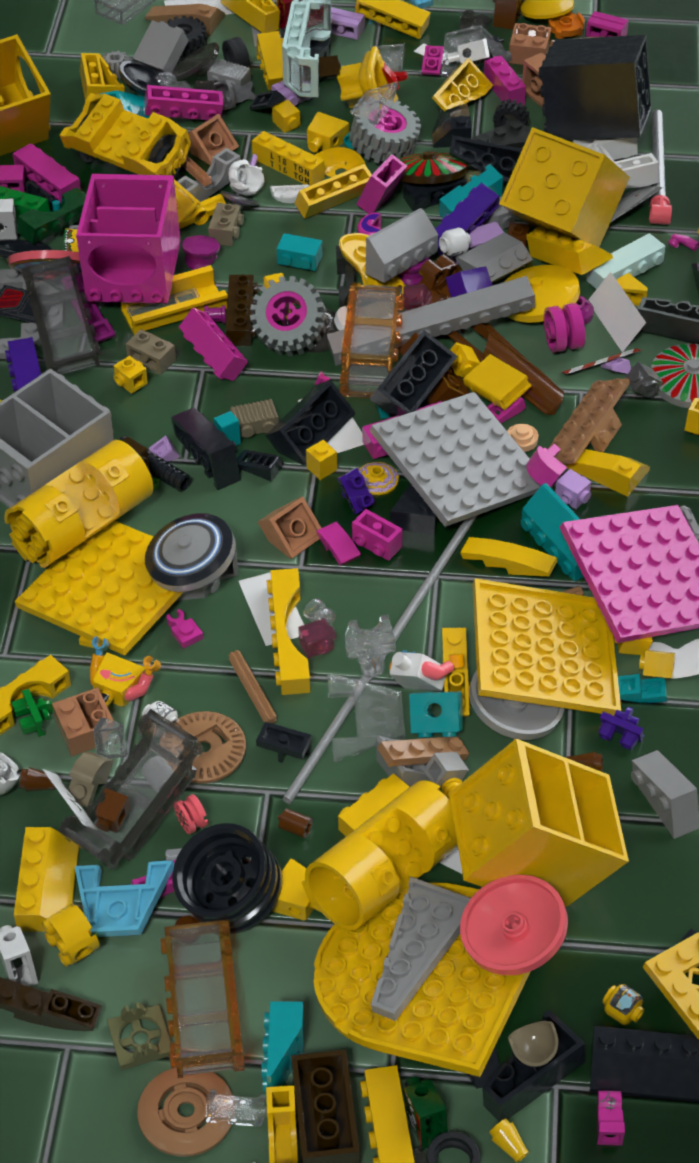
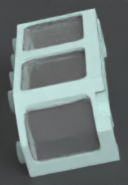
M294 0L291 3L282 44L283 84L299 96L308 98L319 96V54L311 57L309 47L311 40L325 41L331 35V0H303L300 2L299 0Z

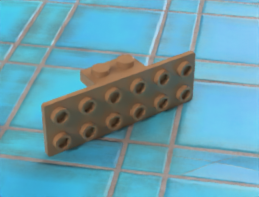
M616 378L608 381L598 380L591 385L587 394L582 398L580 404L549 446L550 448L555 444L561 449L555 457L562 464L575 463L589 442H591L595 451H605L622 425L613 407L630 384L629 378Z

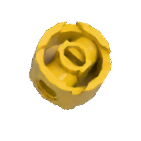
M74 903L69 904L42 922L46 931L44 934L46 940L51 947L56 945L60 951L58 956L65 967L73 965L100 947L96 934L92 937L90 936L91 924L81 909L74 905Z

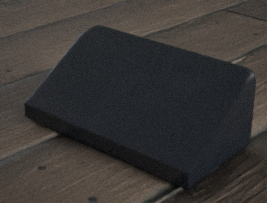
M277 90L259 93L251 104L250 110L270 108L285 100L286 97Z

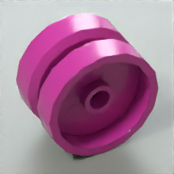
M577 303L565 304L562 310L559 306L545 308L544 330L547 344L552 353L565 351L567 346L570 350L583 348L585 344V326L579 305Z

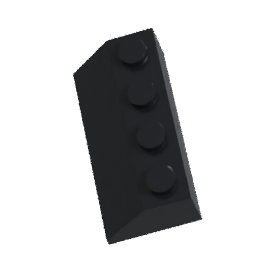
M423 330L373 393L370 400L386 413L401 416L414 412L458 356Z
M330 379L317 384L265 436L278 453L305 465L306 449L322 440L328 442L355 414V411Z
M594 1026L591 1045L589 1091H621V1095L699 1102V1040L693 1035Z

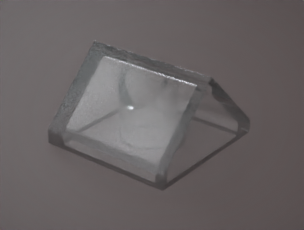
M397 82L366 91L350 111L351 114L377 126L393 105L398 87Z

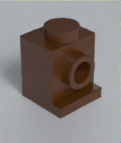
M105 788L103 791L105 799L99 802L95 811L97 816L95 825L102 831L109 832L110 830L118 833L131 809L129 798L126 795Z

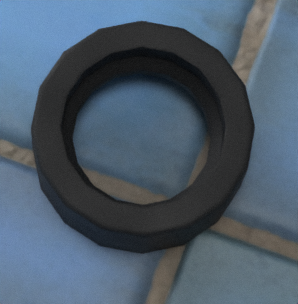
M454 1131L442 1133L434 1138L428 1146L426 1163H437V1155L447 1148L461 1149L468 1154L470 1163H480L478 1146L472 1138L464 1133Z

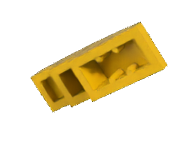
M469 537L460 552L463 559L483 560L486 567L506 568L510 575L549 577L558 561L556 557L532 548L485 538Z

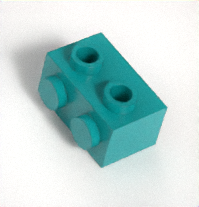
M284 233L277 246V264L316 271L323 256L322 240Z

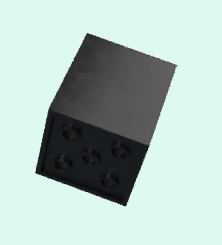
M646 35L555 39L549 48V52L546 53L545 60L542 61V66L539 67V79H542L543 83L540 93L541 97H544L545 103L542 106L543 116H546L544 132L565 140L641 137L651 111Z

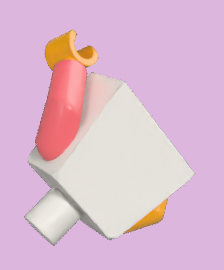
M403 650L394 654L389 664V673L404 688L442 691L446 675L453 672L454 668L464 667L463 654H450L449 661L440 664L424 654Z

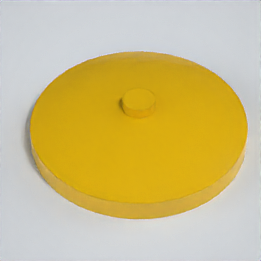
M557 265L529 267L513 274L504 281L507 282L527 276L535 294V308L508 316V318L519 322L544 321L545 308L559 306L562 310L563 305L576 303L580 296L577 276L569 269Z

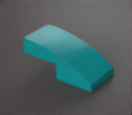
M640 674L618 676L620 699L644 703L667 702L665 678L641 680Z

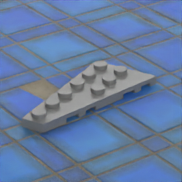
M410 877L408 893L405 894L403 899L404 906L401 914L398 915L389 944L390 951L388 957H385L384 970L381 978L378 980L371 1002L372 1012L394 1021L397 1020L459 936L461 917L471 898Z

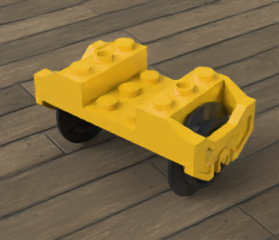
M90 93L85 100L82 113L72 126L65 127L60 133L64 147L78 150V154L83 161L92 162L98 158L138 175H173L175 178L181 164L186 160L191 144L187 129L182 128L171 119L152 112L148 119L124 110L120 99L107 94Z

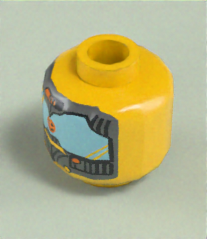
M625 984L618 985L617 987L613 985L603 998L602 1003L605 1005V1013L622 1025H627L632 1020L637 1022L644 1012V1008L641 1007L643 1003L642 996Z

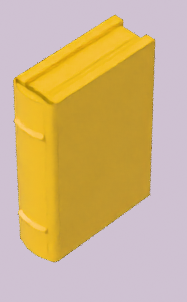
M491 354L463 378L467 388L503 410H506L532 386L527 380V375Z

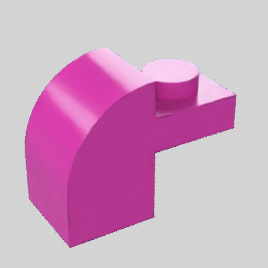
M555 444L549 449H543L539 446L526 464L529 475L539 485L547 483L550 488L556 484V481L567 469L565 465L555 458L561 450Z

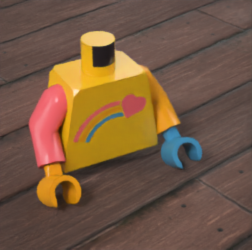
M95 636L92 640V645L96 652L92 654L90 684L94 689L98 687L107 708L111 703L124 707L130 701L144 696L153 679L152 673L157 672L161 668L160 661L155 660L154 664L150 667L153 657L146 656L143 660V667L108 652L104 656L102 655L103 651L108 649L109 642L104 638L103 645L98 647L99 637Z

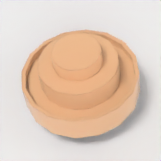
M516 424L507 430L524 452L530 451L537 446L538 432L534 427L528 424Z

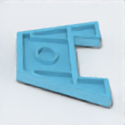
M173 860L149 862L145 884L99 887L102 873L99 865L75 866L84 915L92 926L90 936L92 937L95 934L97 937L141 935L173 872Z

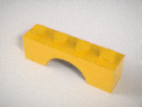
M52 655L38 661L28 671L20 674L8 685L0 688V736L15 726L11 702L23 698V690L29 688L32 696H46L53 699L71 686L69 671Z
M294 1086L266 1087L269 1163H298Z

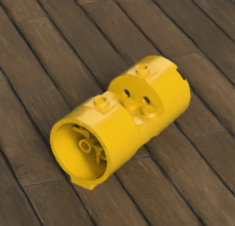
M112 440L5 511V523L10 524L12 530L9 534L13 541L11 544L25 561L29 560L31 563L37 561L41 568H45L149 498L153 493L152 477L142 458L131 446L120 440Z
M426 780L414 783L357 829L313 861L306 868L305 880L301 882L311 905H316L323 915L338 927L346 930H356L408 887L410 877L418 879L457 849L458 844L450 798L448 799L439 791L440 786Z

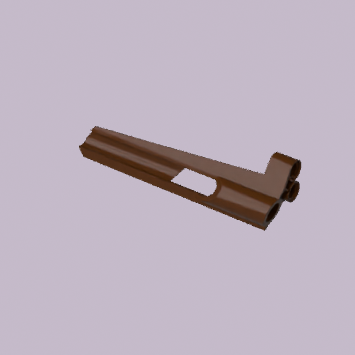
M441 255L435 262L427 260L419 271L423 277L422 281L416 285L407 303L415 309L451 298L445 277L460 272L461 268L446 255ZM488 322L471 326L487 339L484 353L456 331L447 334L455 342L472 347L480 362L491 354L527 375V380L532 386L522 396L544 414H556L557 409L562 404L564 391L529 362Z

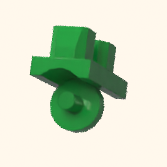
M29 688L22 691L23 698L11 702L13 712L16 717L29 714L27 717L18 719L23 735L36 731L38 737L44 736L45 731L42 727V718L44 720L51 719V714L53 713L52 702L39 698L37 704H35Z

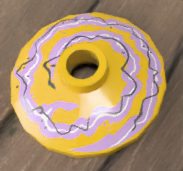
M372 462L359 468L360 474L364 477V483L372 495L388 494L398 485L399 475L397 470L389 464Z

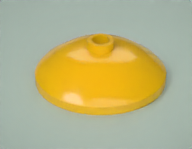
M525 0L520 10L521 14L528 18H555L572 11L574 0Z

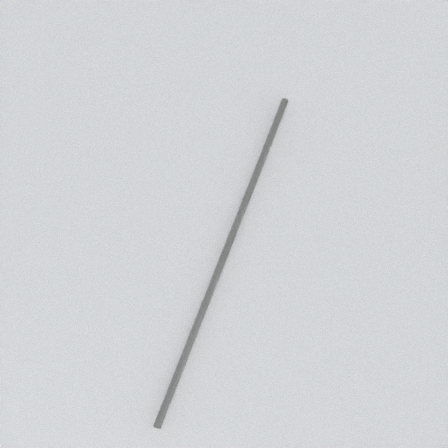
M478 515L465 519L284 795V802L292 803Z

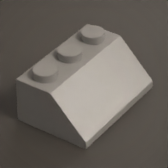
M505 232L456 257L463 271L486 266L492 285L523 269L533 260L523 242Z

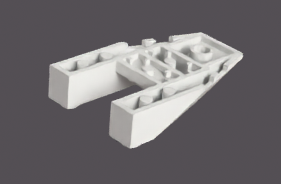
M637 138L573 140L575 144L606 155L613 162L616 159L628 158L614 162L630 176L626 188L648 187L659 183V162L652 153L629 158L630 156L638 155Z

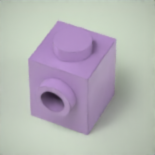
M569 469L556 481L555 493L566 504L577 509L582 503L585 504L590 499L591 481Z

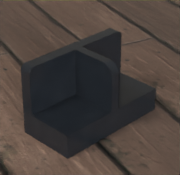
M269 722L264 723L256 739V746L278 752V762L283 763L286 755L303 760L304 755H310L312 752L310 734Z

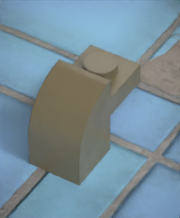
M85 752L76 760L69 775L72 777L68 790L79 805L91 808L98 784H106L114 760L93 752Z

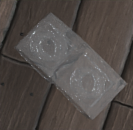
M171 72L158 73L155 77L161 86L191 89V86L185 81L177 82L176 77Z

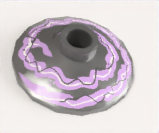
M221 191V194L231 201L232 205H240L241 210H243V206H256L259 204L255 200Z

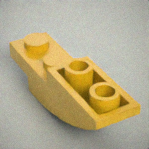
M442 628V664L449 661L450 654H463L464 667L454 668L453 672L446 675L443 690L444 692L462 691L463 717H468L470 712L466 628Z

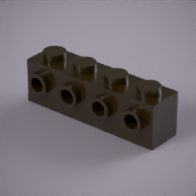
M229 275L225 332L234 346H251L252 337H256V332L250 319V315H253L250 310L251 304L256 305L253 298L255 294L258 295V283H254V275Z

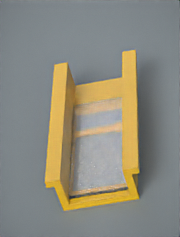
M209 265L173 275L168 303L120 302L121 311L135 335L141 329L146 331L184 320L192 308L204 312L205 306L214 308L225 305L227 310L228 295L225 290L218 291L214 284L213 268Z

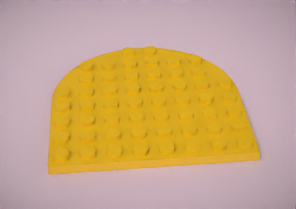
M430 883L472 898L480 890L449 883ZM409 886L358 929L346 930L334 924L322 940L314 961L315 971L313 979L320 1008L332 1026L351 1041L366 1048L481 1077L530 972L519 975H499L484 970L471 959L459 934L397 1020L394 1021L372 1012L371 1002L378 980L381 978L384 970L385 957H388L390 951L389 944L398 915L402 912L404 906L403 899L405 894L408 893Z

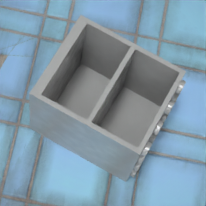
M51 368L1 401L0 501L8 508L12 507L114 440L110 410L100 405L92 396L82 392L77 385L71 384L63 375L56 373Z

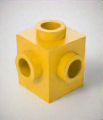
M131 356L113 365L115 382L131 394L148 384L146 368L140 361H136Z

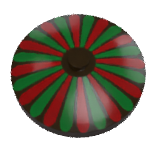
M426 151L398 158L407 165L400 179L402 182L414 184L444 183L462 178L468 173V164L449 155V153Z

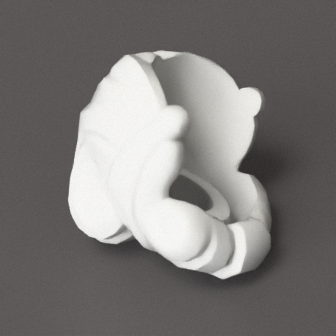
M245 159L235 161L229 167L230 187L235 192L251 196L262 188L264 176L261 167L251 166Z

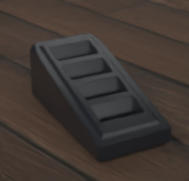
M243 450L237 458L239 469L272 481L282 468V457Z

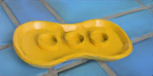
M351 233L340 238L341 254L360 274L364 290L370 298L377 302L388 298L393 302L406 295V287L397 275L386 282H381L366 274V238L369 237L368 235Z

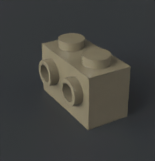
M217 203L208 231L209 237L215 238L220 245L233 246L235 238L238 239L239 226H242L244 222V214H241L240 205Z
M142 329L126 343L127 357L131 356L136 361H140L145 368L160 375L176 361L174 344Z

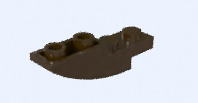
M0 977V1008L13 1012V1018L57 1029L73 1031L94 1030L102 1005L54 989H50V992L47 993Z

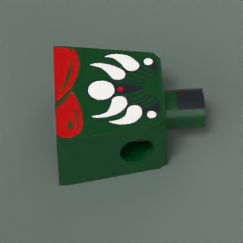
M411 1077L404 1084L406 1112L420 1147L424 1150L428 1148L434 1138L448 1132L447 1112L431 1080L421 1082L419 1077Z

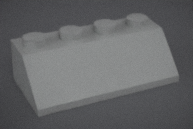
M420 208L366 238L367 275L381 282H386L437 253L438 233L423 209Z

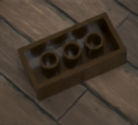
M346 1049L291 1055L302 1163H360Z

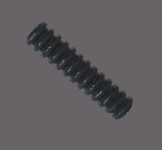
M122 436L119 440L122 441L127 436ZM148 450L150 473L161 479V481L166 482V484L171 485L177 491H184L190 483V475Z

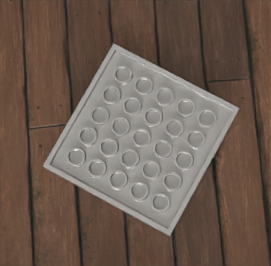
M475 392L373 424L370 428L371 434L445 527L534 495L541 486L527 471L526 464L530 458Z

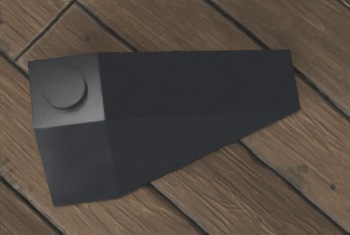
M452 135L449 155L482 172L486 171L485 167L491 164L503 176V182L508 183L522 149Z

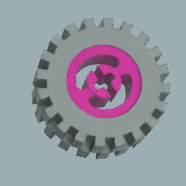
M376 97L375 101L372 98L367 99L366 103L363 101L360 103V107L356 108L349 137L350 141H352L351 145L353 148H357V153L360 155L364 153V158L368 160L373 158L375 163H379V161L385 162L391 155H394L396 158L411 155L414 152L421 129L419 117H415L416 113L409 111L410 107L406 104L401 106L400 101L396 100L393 103L390 98L382 101L381 97Z
M284 276L279 277V283L275 284L274 280L268 282L269 288L266 289L263 285L259 289L262 293L261 296L255 294L253 300L256 305L251 304L250 310L253 315H250V319L261 342L270 351L273 352L275 349L276 353L282 356L284 351L288 356H294V351H297L301 355L305 353L303 348L308 347L309 350L314 348L312 343L314 340L318 343L322 340L320 332L324 334L327 328L324 323H328L327 311L319 293L316 292L315 287L311 283L308 286L306 280L302 278L298 282L294 276H290L289 281H286ZM292 303L301 306L300 309H296ZM281 320L284 326L278 325L275 322Z

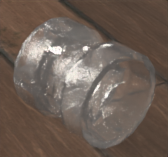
M318 598L310 601L303 611L305 618L313 621L314 626L319 631L328 629L336 618V614L330 608H325V604Z

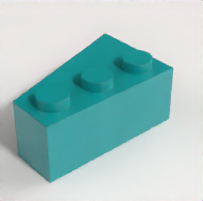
M489 164L485 167L486 171L479 176L473 175L469 183L463 187L459 185L439 199V215L442 218L447 214L450 215L456 205L463 201L469 195L472 188L477 187L481 182L499 195V197H502L503 176Z

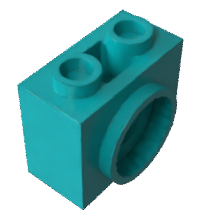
M462 691L409 694L411 733H418V737L421 738L433 737V733L442 732V737H455L457 732L463 731ZM434 703L439 704L442 709L440 716L433 715L431 711Z

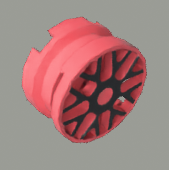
M194 794L187 796L185 801L179 800L174 803L177 818L187 834L190 835L196 832L197 828L202 829L208 826V820H204V816H206L205 810Z

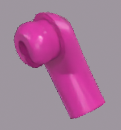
M680 234L671 235V239L668 241V244L673 248H677L679 243L693 251H696L699 247L698 241Z

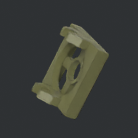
M135 1003L134 1009H130L127 1005L122 1009L121 1016L107 1019L121 1070L174 1055L159 1005L145 1008L143 1004ZM140 1020L151 1021L157 1025L158 1029L148 1031L141 1027ZM131 1023L133 1031L130 1037L120 1040L122 1029ZM138 1033H144L148 1036V1040L142 1045H137L133 1042V1037ZM160 1038L157 1046L151 1043V1040ZM132 1046L135 1050L129 1053L123 1048Z

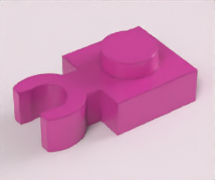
M177 610L178 618L176 619L171 618L169 614L166 615L167 624L171 627V634L183 649L204 639L203 632L193 619L185 620L182 610Z

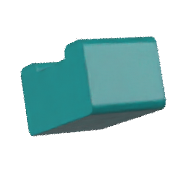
M232 411L213 418L214 425L220 432H224L226 437L233 441L236 446L241 444L239 420Z

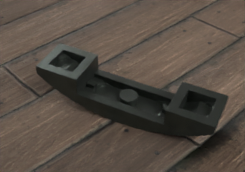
M336 246L337 274H345L346 286H339V308L346 306L349 309L354 297V269L342 256L340 246Z

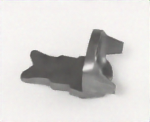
M229 80L213 84L214 87H219L217 91H222V110L234 108L237 103H242L244 100H254L256 97L251 91L252 81L242 86H232Z

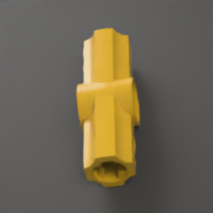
M218 194L201 201L200 205L179 225V229L193 223L199 226L205 224L209 217L213 215L217 203L226 204L224 197Z

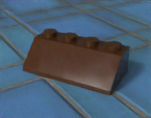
M415 332L399 349L402 356L420 334ZM450 366L428 394L427 403L431 405L440 401L445 402L471 392L465 386L462 377L457 376Z

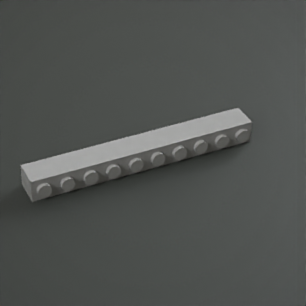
M527 276L329 333L327 334L328 346L335 366L348 364L354 360L368 358L371 355L385 353L402 347L415 332L421 334L425 330L433 337L447 335L456 330L467 329L473 325L487 323L501 317H508L521 311H528L531 308H535V294Z

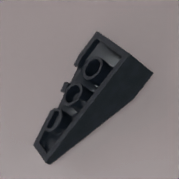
M467 103L445 112L441 109L432 131L433 148L450 147L452 135L472 138V125Z

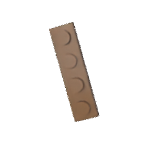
M458 736L381 741L377 748L389 767L427 764L434 753L457 752L463 761L470 754Z

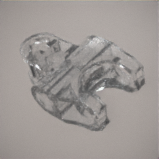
M388 614L381 615L378 625L366 630L359 628L357 619L349 621L345 633L348 659H358L361 663L362 675L366 678L380 676L385 669V654L396 652V639Z

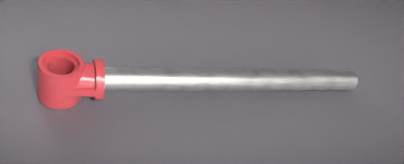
M654 110L651 113L652 154L659 162V183L654 184V187L664 188L656 192L650 201L649 224L670 225L672 206L665 192L663 118L660 110Z

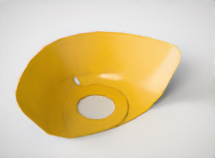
M345 147L329 148L315 154V156L324 160V172L329 177L336 176L335 171L337 169L348 171L365 164L361 155Z

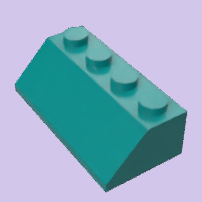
M544 483L523 507L521 525L525 531H528L534 537L535 542L539 546H542L549 555L557 558V564L561 567L563 573L569 575L573 581H576L584 576L560 530V526L563 522L581 519L547 483Z

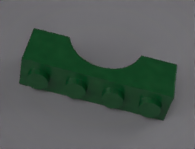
M76 187L62 194L61 209L57 211L42 212L31 209L19 215L17 232L29 242L35 244L80 221L86 194Z

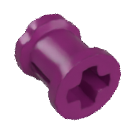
M225 305L214 308L204 307V312L214 322L226 324Z

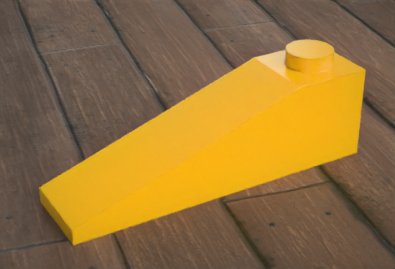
M467 58L448 76L432 96V99L445 112L483 97L493 87V84Z
M584 449L575 463L563 464L568 469L627 497L650 470L649 466L632 458Z

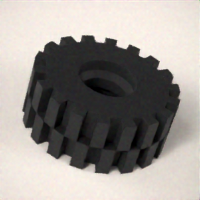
M177 16L174 17V20H168L167 24L170 27L183 29L185 31L184 34L189 39L180 58L183 56L189 58L190 55L196 56L197 52L202 53L203 49H206L207 34L206 25H204L203 21L200 22L198 18L194 20L192 16H189V18H186V16L178 18Z

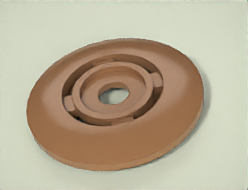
M194 712L179 718L178 722L174 721L169 726L168 733L164 732L162 736L160 752L161 757L167 761L180 779L192 783H210L229 776L240 766L245 757L246 740L240 726L231 718L216 712ZM218 735H220L226 741V743L222 744V740ZM205 742L211 748L209 751L201 753L196 750V746L199 743ZM179 751H184L186 759L181 755Z
M196 1066L176 1067L156 1076L142 1092L137 1109L139 1127L146 1140L159 1151L179 1157L199 1155L217 1146L230 1131L235 1115L233 1095L225 1081L212 1071ZM166 1098L164 1108L159 1110L160 1105ZM182 1104H191L195 1109L194 1113L189 1117L180 1116L178 1108ZM208 1111L213 1112L210 1120L202 1128L197 1129L207 1119Z

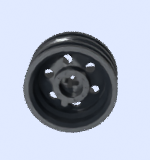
M221 823L199 831L187 841L175 861L172 882L179 902L203 925L218 933L235 934L255 927L271 913L281 893L282 872L274 854L254 833L237 824Z

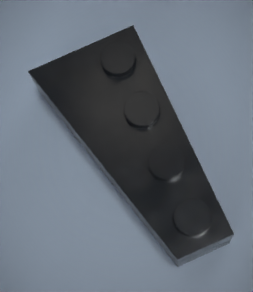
M194 407L171 417L175 436L188 452L191 451L195 462L198 465L202 463L205 475L208 478H214V486L217 490L241 481L236 453L238 452L236 444L230 441L224 432H220L213 422L210 423L205 415L199 413Z

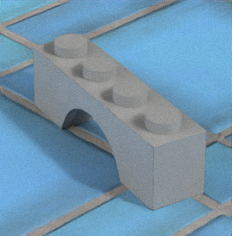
M225 148L213 156L211 165L206 172L211 176V185L208 184L205 187L198 180L194 181L187 176H184L177 182L198 201H204L230 183L228 176L229 167L233 162L241 160L240 155Z

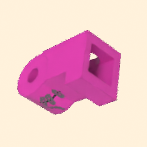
M598 1091L597 1145H623L625 1126L623 1122L621 1091ZM605 1135H616V1136H614V1137H607V1136H605Z

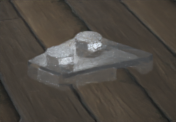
M404 44L375 46L378 48L383 61L393 72H402L405 54Z

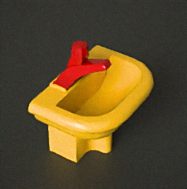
M375 46L371 48V51L365 53L361 63L341 66L340 75L337 76L341 87V101H347L349 108L358 107L363 101L366 103L367 99L370 98L375 101L376 97H381L382 101L390 98L391 102L395 103L396 100L398 101V96L394 87L398 90L400 88L398 82L408 79L406 71L393 72L383 61L378 48Z

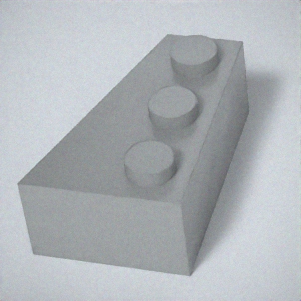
M658 750L632 760L633 771L631 772L633 782L644 794L672 837L675 839L699 829L697 788Z

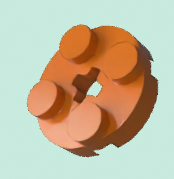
M570 11L565 15L549 18L548 27H551V32L558 39L581 36L583 34L585 19L578 12L576 15Z

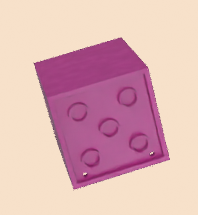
M91 175L76 234L86 301L169 302L181 242L173 175Z

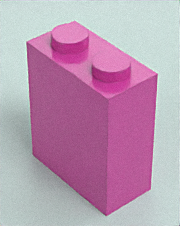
M391 155L370 176L356 205L368 214L375 213L392 196L407 165L394 155Z

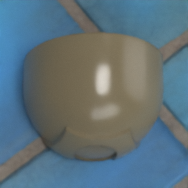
M540 1021L523 1026L508 1036L515 1056L522 1063L529 1066H541L548 1063L555 1056L558 1048L557 1032L553 1022Z

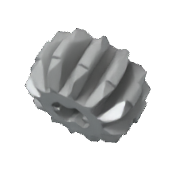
M119 50L117 52L105 53L103 59L109 65L111 73H115L117 78L121 79L119 67L122 62L131 61L130 56L126 55V52L120 53Z

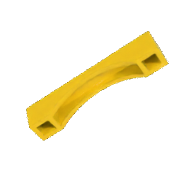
M298 568L270 570L271 580H266L267 594H272V598H268L269 612L274 611V616H270L271 630H276V634H272V647L277 648L278 651L273 653L274 667H279V671L275 672L276 686H281L282 695L310 693L308 659L295 648L286 630L289 616L301 601Z

